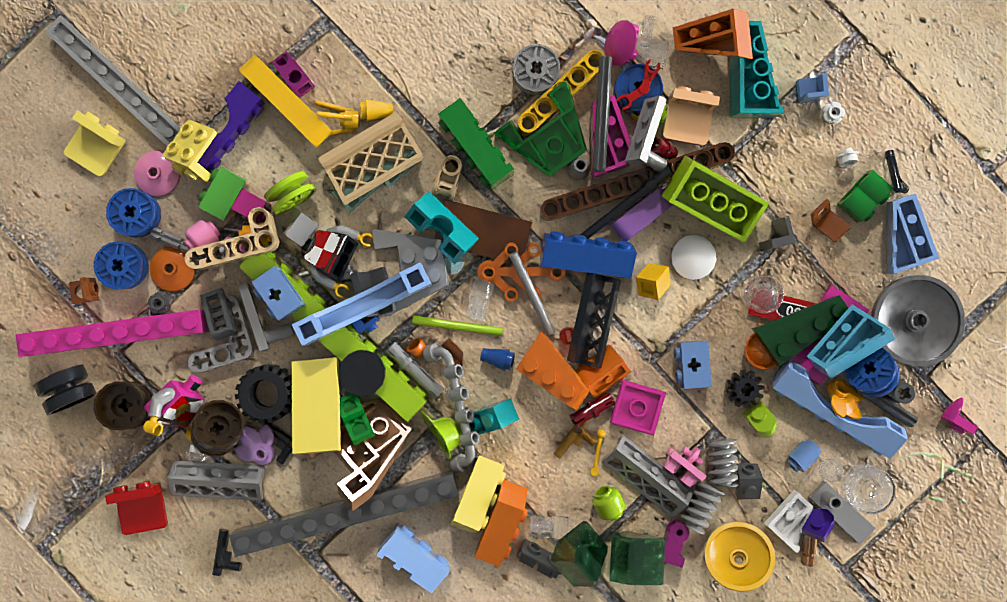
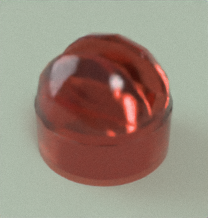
M565 327L559 333V339L565 345H570L571 341L568 342L566 331L570 330L572 339L574 329L571 327Z

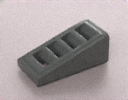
M223 288L200 295L211 338L222 340L238 334L237 326ZM219 298V302L210 305L209 301ZM222 307L221 311L215 313L212 312V310ZM224 316V320H221V321L216 322L215 319H218V318H221V317Z

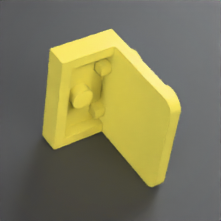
M76 111L72 119L81 125L64 149V154L95 175L102 177L126 140L118 135L120 131L109 124H106V126L100 124V118L87 111L86 114Z
M188 120L180 127L173 141L168 144L162 157L172 164L170 168L178 174H185L194 181L200 179L208 182L211 174L197 162L215 138L217 132L213 128Z

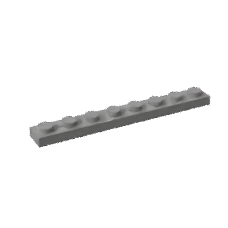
M60 15L46 29L45 33L158 139L166 146L173 141L180 130V126L64 17Z

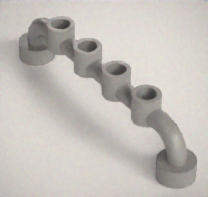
M436 343L429 344L423 350L425 360L431 363L439 361L442 357L445 361L444 375L449 380L451 386L449 396L455 403V421L460 424L462 432L460 442L466 449V456L464 454L451 456L450 468L454 473L465 472L474 461V445L479 443V435L476 431L471 432L469 423L473 422L474 413L471 409H465L463 401L467 400L469 396L468 389L464 386L460 387L458 378L463 376V368L460 364L455 365L453 357L448 350L440 348Z

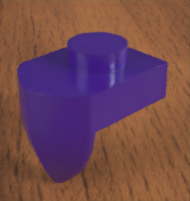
M823 508L812 510L802 527V533L824 543L835 525L833 514L828 509Z

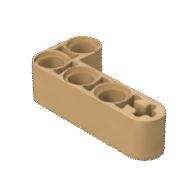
M261 207L252 209L248 215L251 229L250 234L188 250L185 254L187 266L192 269L205 270L275 251L279 246V237L272 214ZM260 213L266 215V221L262 225L256 223V216ZM270 235L272 244L264 248L262 239L264 236ZM243 241H247L249 250L242 254L239 246ZM220 247H224L226 250V255L223 259H218L216 255ZM198 255L209 256L210 258L201 259L199 263L194 262Z

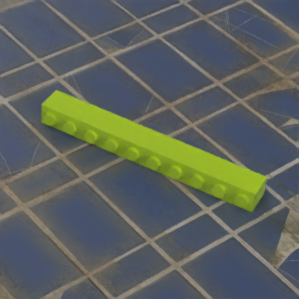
M274 252L247 258L239 266L253 280L274 266L280 267L306 304L292 314L297 321L328 308L325 306L327 301L318 293L312 294L308 290L310 286L302 278L297 280L291 274L293 270L284 262L280 264L274 259L277 256ZM274 290L276 295L273 298L280 299L279 294L281 291ZM352 324L319 339L341 361L357 350H368L376 353L384 362L386 374L383 385L375 393L407 422L428 401L425 398L426 392L418 385L413 387L408 382L410 378L401 370L397 372L392 367L394 363L387 356L383 355L381 357L375 352L377 348L368 339L363 341Z

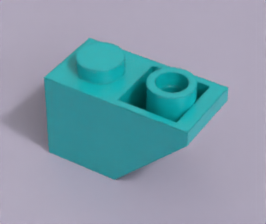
M509 398L473 411L474 420L469 423L471 432L476 431L480 435L502 429L519 420L512 399Z

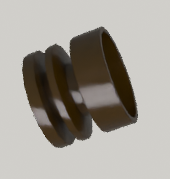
M115 381L109 383L98 391L94 399L93 410L96 419L104 427L111 430H127L143 426L146 421L150 420L144 406L151 400L153 393L146 385L139 382ZM131 402L132 407L126 408V404Z
M213 400L205 403L196 412L191 426L190 435L194 447L201 454L210 457L229 453L236 446L244 429V418L240 410L233 403L225 400ZM216 428L217 431H220L219 435H216L215 432H211L212 429Z

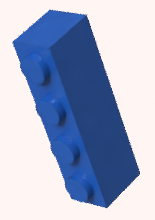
M553 231L550 234L544 233L540 262L542 267L631 278L637 252L634 246L627 241L614 243L609 242L605 238L592 240L587 239L583 235H573V237Z

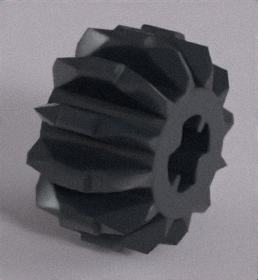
M742 369L739 375L733 372L732 377L734 381L726 380V383L730 384L731 388H726L725 392L732 393L729 395L728 400L731 402L735 400V406L740 407L743 404V407L746 409L749 408L750 402L755 406L758 405L756 397L763 398L759 390L765 389L764 385H758L762 378L759 376L755 377V372L753 371L747 373L746 370ZM745 385L748 386V390L741 392V388H744Z

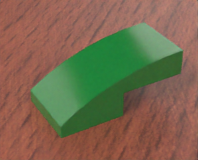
M349 393L341 397L340 416L354 446L374 437L375 433L358 396Z

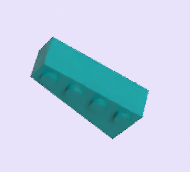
M749 21L753 59L729 57L730 118H775L784 114V111L779 103V91L774 83L772 63H769L767 55L768 47L762 22Z

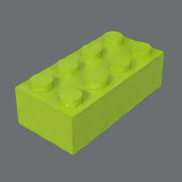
M686 155L661 195L668 202L744 243L769 205V202Z

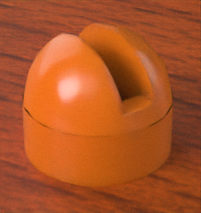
M415 338L408 345L407 351L413 357H423L422 353L426 344L420 338Z

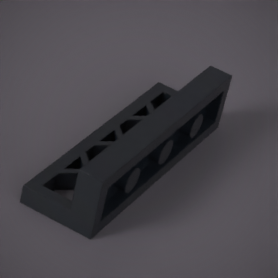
M595 273L586 274L567 361L601 369L621 284L620 279L605 277ZM605 282L613 283L611 292L605 296L603 292ZM605 304L607 308L606 315L600 318L598 314L599 307ZM600 326L602 330L601 337L595 340L593 331L596 327ZM594 348L597 352L595 362L587 361L589 351Z

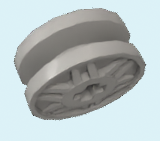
M530 44L522 48L515 56L513 79L517 87L524 93L543 95L557 82L560 74V61L556 53L549 47L541 44ZM535 66L537 68L539 66L541 68L540 74H537V72L533 74L532 67Z

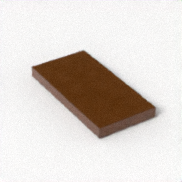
M447 199L444 200L443 205L479 238L468 251L469 253L495 259L505 249L506 244L510 242L517 244L519 256L525 252L532 222ZM436 230L434 239L443 240L442 235ZM509 246L507 251L513 253L516 251V248ZM510 257L505 261L513 264Z

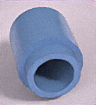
M807 439L802 441L787 455L789 459L787 463L794 471L798 472L800 470L805 472L819 458V454L822 451L816 443Z

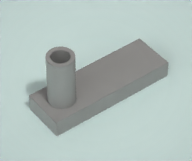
M660 95L644 100L625 162L631 166L645 163L658 172L663 171L667 166V161L651 151L666 103V99Z
M245 283L238 286L259 351L270 349V343L294 336L290 323L264 331L249 284Z
M822 481L808 496L821 509H828L833 514L834 521L860 545L875 529L869 521L825 481Z

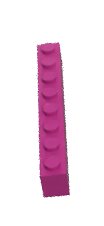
M192 310L15 335L18 357H26L210 331L204 310Z

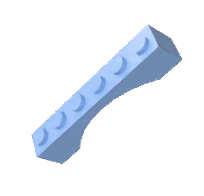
M418 263L347 300L314 313L292 324L301 345L305 346L432 284L423 265Z
M791 359L785 362L773 377V389L777 394L782 397L787 396L798 407L807 408L812 411L818 419H825L835 429L850 434L856 442L868 445L878 455L883 454L890 459L908 440L905 428L887 417L862 416L861 419H851L845 416L840 418L834 412L831 403L816 389L808 370Z

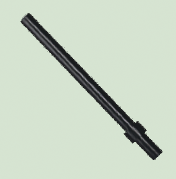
M666 167L654 178H648L641 188L580 235L585 236L587 239L591 238L650 191L652 193L659 188L658 185L673 175L671 170Z

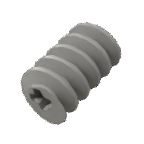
M717 438L714 439V442L708 444L709 447L714 448V451L709 452L708 455L715 457V460L708 462L709 465L715 466V469L709 471V474L715 475V478L710 479L709 483L720 487L738 486L736 482H733L738 479V475L733 473L738 470V466L733 464V462L738 460V457L732 455L737 452V447L732 446V444L737 442V439Z
M698 482L697 485L702 490L693 491L697 499H690L693 507L685 508L689 515L681 514L680 517L685 521V525L704 535L705 532L701 527L709 526L705 518L713 519V515L709 510L717 511L718 508L714 502L721 503L722 500L718 494L725 495V493L707 483Z

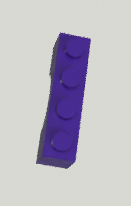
M239 81L225 98L229 108V120L226 127L215 136L197 162L209 173L211 170L213 171L221 164L220 159L223 155L229 153L234 148L236 139L248 131L249 123L254 117L257 118L264 110L265 102Z

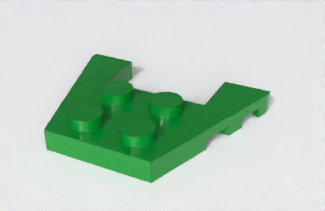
M567 80L548 93L561 112L559 116L526 139L523 138L512 120L494 132L495 136L508 143L512 149L521 153L530 163L549 177L587 151Z

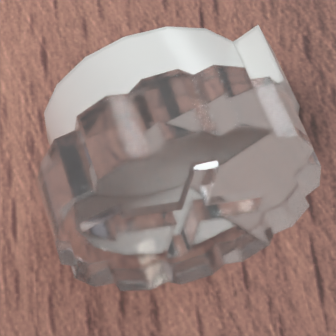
M190 444L185 458L211 462L210 456L201 454L194 445Z

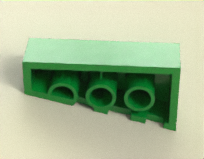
M461 98L438 113L440 119L438 121L439 126L445 133L450 132L454 138L451 140L452 144L458 152L463 150L467 156L464 159L471 170L476 168L480 174L477 178L484 188L489 186L492 191L514 175L513 166L510 162L506 165L503 153L498 147H493L490 136L482 127L478 126L479 122Z

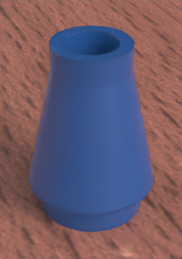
M483 348L480 361L503 371L506 369L511 370L515 353L510 352V349Z

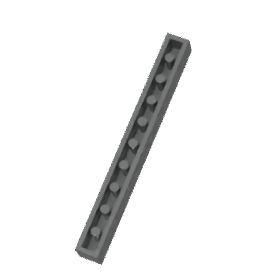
M449 470L376 490L370 499L354 511L350 509L344 500L237 528L229 537L234 556L238 557L458 497L459 488L455 473Z

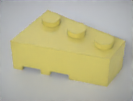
M480 455L478 456L450 525L474 535L480 531V528L485 529L489 516L486 515L489 506L493 508L497 499V494L494 493L497 485H502L506 473L502 472L504 465Z

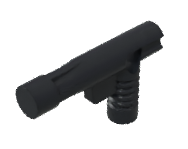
M887 150L885 157L893 190L895 193L901 192L905 194L909 191V186L900 177L894 150Z
M266 422L263 426L267 424L272 429L274 436L279 439L275 445L282 450L276 461L284 464L287 457H289L288 455L292 452V447L289 446L292 437L272 423Z
M219 529L212 572L214 576H221L222 569L240 572L242 568L241 562L231 561L232 552L225 551L228 529ZM218 561L222 563V566H218Z

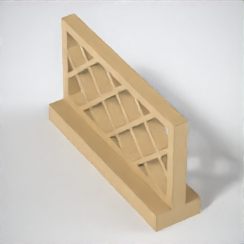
M396 111L320 156L318 159L326 170L342 202L347 205L423 160L424 156ZM404 132L405 136L402 143L393 141L394 137ZM385 145L383 154L373 153L375 148ZM391 146L400 148L397 157L388 156ZM405 149L415 150L417 153L409 159L403 158ZM360 157H366L363 166L354 165L355 160ZM371 158L380 159L377 169L368 167ZM386 161L395 162L392 169L389 171L383 170ZM342 168L346 169L343 178L335 177L333 174ZM351 170L361 171L358 180L348 179ZM366 172L375 174L372 181L363 182ZM346 184L355 185L354 191L345 196L343 192Z

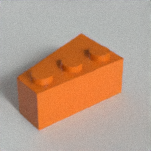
M733 8L673 27L674 45L677 51L753 59L748 12Z

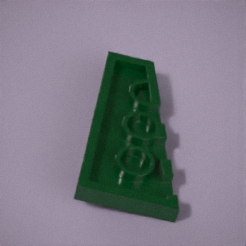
M838 295L751 329L776 365L781 366L826 334L846 312L848 306L841 296Z

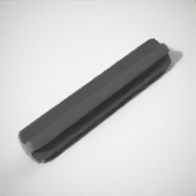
M863 396L908 427L915 426V423L918 421L916 416L886 396L875 398Z

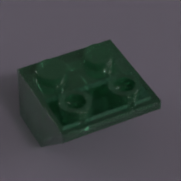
M582 521L557 541L550 562L572 586L596 587L601 575L604 559L608 552V546L587 521Z
M627 531L612 534L610 581L627 585H663L665 538Z

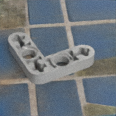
M226 296L227 300L235 303L232 311L233 314H239V317H234V320L242 324V331L228 337L229 343L192 354L188 359V366L193 372H205L247 359L253 355L255 350L242 304L237 297ZM245 335L246 339H241L243 346H248V350L245 351L246 355L238 351L241 343L240 340L235 341V337ZM219 349H223L227 353V359L224 362L216 359V352ZM197 356L200 359L210 357L211 361L203 363L202 368L200 365H195V361L198 360Z

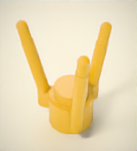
M318 100L315 101L316 105L341 112L340 114L316 113L320 117L340 119V126H344V128L332 130L333 132L329 136L353 133V129H359V111H354V108H345Z

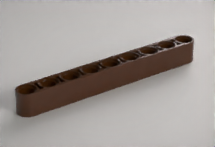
M722 142L685 155L695 161L697 156H702L706 162L705 167L713 169L731 161L734 158L735 149L730 143ZM718 149H723L727 153L726 159H721L718 156ZM685 155L667 160L666 167L671 170L673 175L675 173V163H681ZM648 166L547 199L541 205L540 215L546 221H554L628 197L639 189L631 184V178H640L642 187L648 178H654V169ZM671 175L658 186L669 183L673 175ZM610 185H619L620 194H612L609 190ZM589 191H596L599 194L597 202L589 200ZM575 198L578 202L577 208L570 209L567 207L566 199ZM551 204L555 206L557 212L554 216H548L544 212L546 205Z

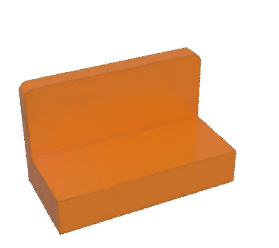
M611 345L606 346L601 369L582 364L575 370L595 399L631 372L624 360ZM595 354L588 361L595 362L597 354Z

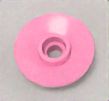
M152 151L144 154L138 160L134 169L136 184L143 192L152 196H163L175 189L180 179V174L170 168L172 164L162 157L164 153L162 151ZM156 168L157 175L152 176L151 171Z

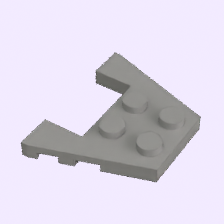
M372 229L375 250L398 247L401 271L421 263L432 284L395 302L396 310L384 314L385 317L391 316L449 286L445 255L438 250L443 240Z

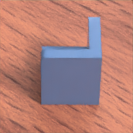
M822 73L815 78L798 79L796 81L798 103L817 102L829 96L827 73Z

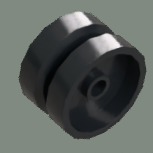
M83 364L53 373L33 385L38 397L53 395L42 403L47 416L73 407L97 395L92 383L87 382L77 385L88 377Z

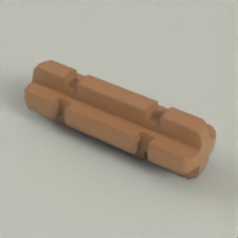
M805 534L802 546L804 554H802L801 563L805 566H814L817 539Z

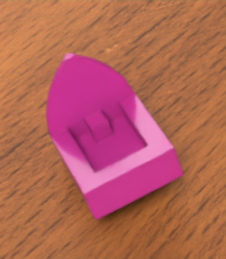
M961 397L944 410L941 419L951 424L949 428L958 434L968 433L974 435L978 427L959 415L964 402V398Z

